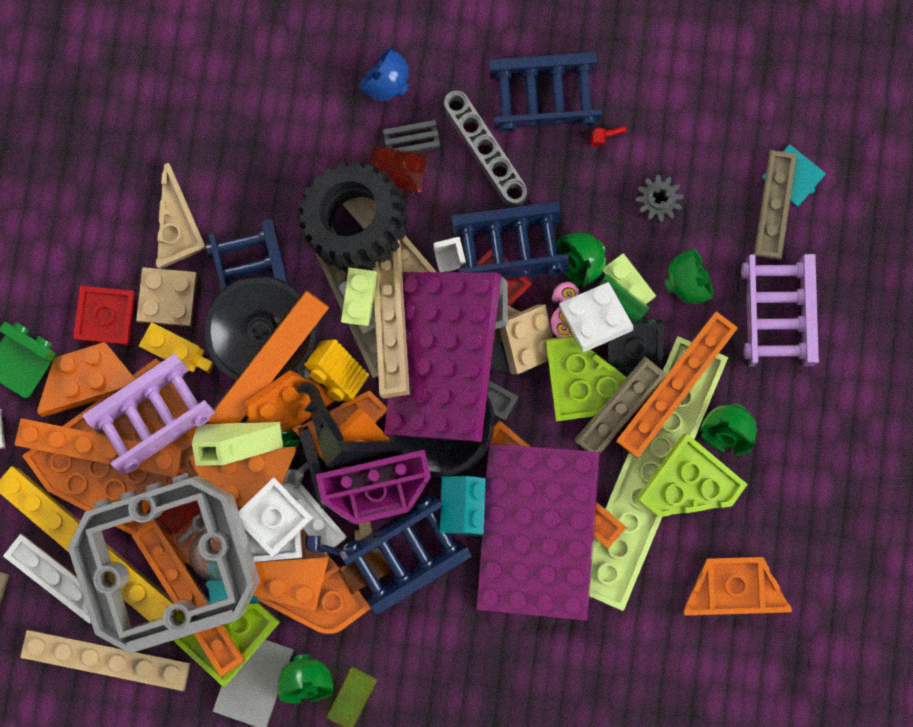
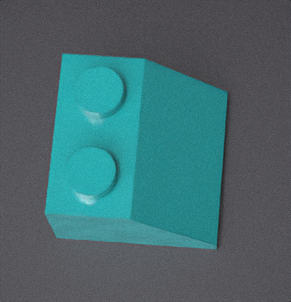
M470 476L442 477L441 504L443 507H441L440 533L482 536L484 534L485 478Z

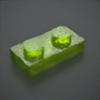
M352 667L327 718L344 727H354L377 679Z

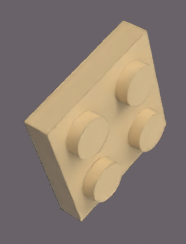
M142 267L136 321L140 323L152 322L154 324L192 327L198 274L189 271Z
M536 305L508 317V325L499 329L510 374H520L548 361L545 339H552L553 335L546 306Z

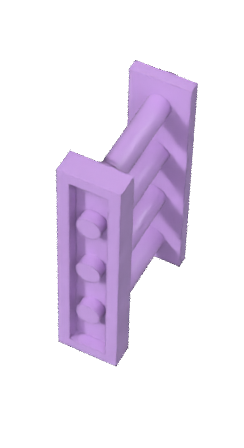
M804 254L796 265H755V255H749L746 263H742L741 275L742 279H746L748 343H744L743 353L744 359H748V367L755 366L758 363V357L798 356L799 359H803V366H815L819 363L815 254ZM756 276H796L797 279L800 278V289H797V292H756ZM756 303H797V305H801V316L795 319H757ZM797 329L798 332H802V343L798 345L758 346L757 330Z
M176 353L82 415L87 424L95 431L103 430L119 456L111 462V465L122 475L133 472L139 467L141 462L195 426L205 424L210 419V416L215 414L213 408L205 400L198 404L182 378L189 370ZM170 383H173L189 411L177 419L174 418L159 394L160 390ZM146 399L151 400L166 425L153 435L136 409L137 405ZM123 414L128 416L142 440L141 443L130 450L127 449L113 425L114 420Z

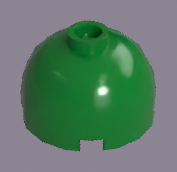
M574 232L556 241L558 255L568 254V271L563 272L567 280L577 287L581 284L583 287H586L600 277L606 266V249L600 240L586 232Z
M695 248L679 254L670 262L668 268L669 278L665 279L669 293H675L678 299L686 304L703 303L713 299L712 296L714 295L708 271L704 270L700 264L703 260Z
M725 404L715 407L707 414L700 431L703 430L701 436L711 447L724 453L726 447L730 450H735L733 455L739 456L747 455L752 451L757 435V424L744 406L740 404Z
M307 654L295 656L294 661L282 668L277 679L279 700L285 703H301L300 698L310 697V702L318 701L331 696L334 690L332 675L328 667L320 660L311 659L310 655Z

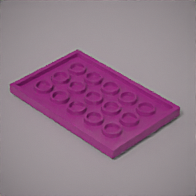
M404 272L403 293L410 394L388 398L384 434L482 442L501 282L500 274Z
M499 444L489 445L477 610L588 620L600 452Z

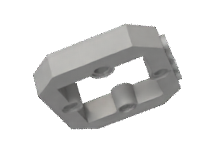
M188 473L171 478L173 484L164 487L161 481L146 486L147 492L137 495L136 490L119 495L120 501L111 503L110 498L93 503L95 509L84 513L68 546L95 635L128 653L238 620L243 617L260 583L258 571L233 494L200 476L189 478ZM144 500L149 502L151 506L149 514L142 510V502ZM197 500L208 532L199 540L198 549L201 556L206 560L217 561L228 597L198 607L191 601L180 600L168 606L162 618L132 627L120 591L129 581V572L123 564L111 562L102 530L133 520L140 523L148 522L160 517L164 510ZM212 538L220 541L221 549L219 552L212 549ZM108 571L115 575L116 581L114 585L107 579ZM177 609L184 612L185 622H180L176 618Z

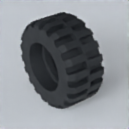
M353 161L352 166H349L347 162H341L337 164L338 168L332 169L330 166L324 169L325 174L320 178L316 175L311 180L313 183L312 187H306L302 194L306 199L305 201H300L298 208L302 214L298 217L299 226L303 229L301 233L309 246L328 265H334L337 269L343 271L347 270V267L362 269L361 266H366L369 270L376 267L375 262L379 260L384 263L389 259L387 254L391 250L396 252L400 247L397 241L399 238L404 239L406 229L403 225L408 224V215L405 212L407 207L394 182L391 181L384 171H379L372 164H367L365 167L360 161ZM357 197L370 198L375 201L376 211L374 218L362 232L352 236H338L332 232L333 216L344 202Z

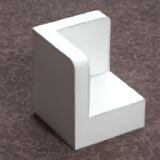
M460 237L433 243L439 272L459 271V268H466V260Z

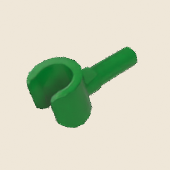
M282 432L283 448L298 447L299 440H292L296 432Z

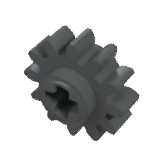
M657 175L654 183L646 178L644 182L646 188L638 187L637 193L642 195V197H637L635 204L643 205L638 213L642 215L647 212L649 214L647 222H650L653 217H657L658 223L662 224L664 216L672 221L674 218L672 211L680 212L682 207L676 202H681L684 196L681 194L676 195L680 185L677 184L671 187V177H668L665 182H661L660 175ZM658 195L664 197L660 204L654 202Z

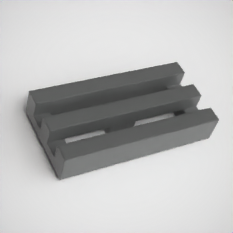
M436 120L383 129L388 157L440 148ZM432 129L430 132L390 139V136ZM433 138L434 140L433 142L395 149L391 147V145Z

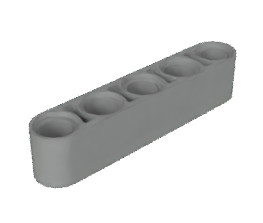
M461 91L449 92L444 99L447 118L503 203L509 208L521 207L526 200L527 188L468 97ZM458 101L463 104V108L454 111L449 105L452 102ZM468 123H474L478 126V129L473 133H469L464 130V126ZM482 145H488L492 148V152L483 155L478 151V148ZM496 167H503L507 170V174L503 177H497L492 171ZM510 189H518L522 196L518 199H512L507 195V192Z

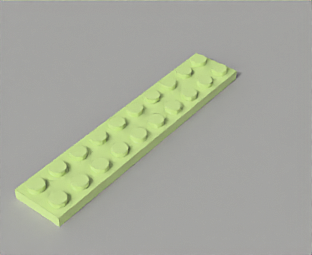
M677 336L663 369L666 374L670 372L692 342ZM718 353L638 459L628 452L605 507L607 511L627 526V528L610 549L594 537L590 587L591 598L624 611L662 517L654 516L635 499L681 435L685 433L695 439L728 357Z

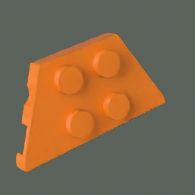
M105 342L55 357L39 403L38 414L41 417H45L110 397L136 379Z
M289 370L245 401V413L248 416L246 423L280 422L282 432H291L293 428L312 417V414L304 411V409L311 400L308 394L296 391L303 382L313 383L319 389L325 406H328L335 400L327 394L328 389Z
M297 447L280 448L226 465L196 466L194 456H189V459L200 477L232 493L237 508H242L271 479L275 478L283 485L291 462L296 455Z
M763 557L716 558L705 560L683 610V616L792 612V608L784 598L780 586L770 573V569Z

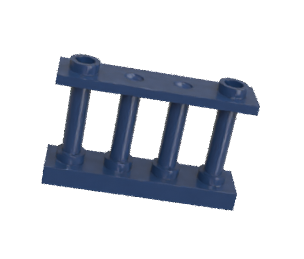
M596 52L489 60V77L498 80L501 117H493V129H499L500 132H512L516 130L515 128L576 123L587 127L600 122L601 109L592 110L589 74L591 71H595L597 65ZM575 72L578 75L581 111L565 112L562 76L565 73ZM540 74H549L552 77L554 113L538 114L536 77ZM512 76H522L525 79L528 115L512 116L509 79Z
M559 201L451 216L454 238H463L467 268H459V272L497 273L506 280L544 274L555 276L568 271V254L558 255L554 225L560 224L561 211ZM541 226L544 231L548 257L532 259L527 229ZM502 231H516L521 260L504 262L500 236ZM489 234L494 264L477 266L473 236Z
M272 219L261 221L263 230H259L258 234L218 243L214 233L208 234L210 242L206 243L209 258H214L221 291L228 286L227 279L268 270V272L273 271L274 278L288 283L279 240ZM262 244V246L267 245L269 255L265 256V259L224 269L221 253Z
M435 495L421 498L408 513H403L359 541L349 542L344 546L343 551L339 553L346 565L354 561L372 592L366 599L376 615L472 557L461 540L453 542L447 533H440V519L435 511L443 506ZM425 517L443 546L442 551L433 557L427 554L412 528L413 524ZM400 532L403 533L419 560L418 566L410 571L404 570L387 541ZM377 546L396 576L394 581L386 586L380 584L363 556Z

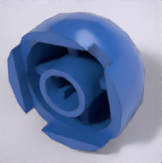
M389 47L377 59L379 62L370 68L359 87L361 92L375 101H390L396 95L401 97L409 87V84L406 82L409 76V66L398 52Z

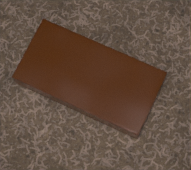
M379 548L363 555L377 579L393 572ZM354 561L338 569L350 594L368 586Z

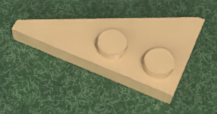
M169 163L164 164L161 182L162 200H160V229L157 240L159 244L158 258L156 259L158 269L167 267L207 249Z

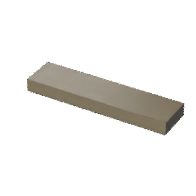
M774 150L769 151L754 248L755 257L773 260L782 259L797 154Z
M644 356L574 439L575 442L586 451L601 453L667 374Z

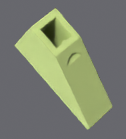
M280 422L203 424L197 426L192 440L196 466L226 465L277 450L284 446Z

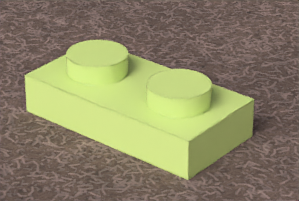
M624 253L605 266L602 272L604 276L610 275L645 304L656 297Z
M355 268L348 269L341 323L370 327L378 272Z

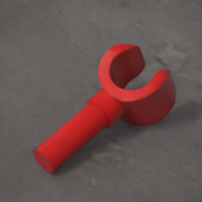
M626 126L610 130L596 128L590 135L591 146H603L606 144L605 137L626 133L627 128Z

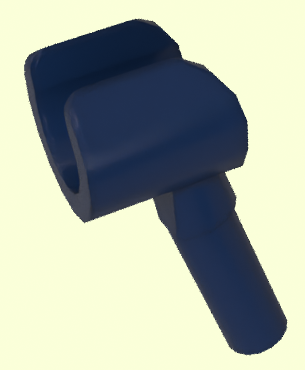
M321 536L305 537V548L308 551L327 552L340 556L339 553L343 551L328 545H321Z

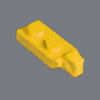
M152 322L139 344V347L164 360L176 353L185 363L188 370L193 373L196 367L210 374L215 365L212 361L202 357L205 351L198 345Z

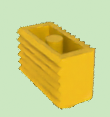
M335 339L319 342L310 358L304 363L311 371L310 377L314 381L323 384L328 389L327 394L338 402L352 401L369 377V373L362 369V366Z

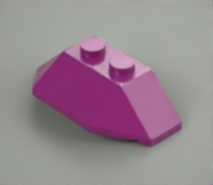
M425 450L316 474L315 477L321 502L352 524L357 525L408 513L431 478Z

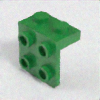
M4 322L0 328V332L5 334L0 343V383L20 396L29 398L58 354L50 350L52 344L40 336L36 340L29 337L27 334L30 330L15 322L11 326Z

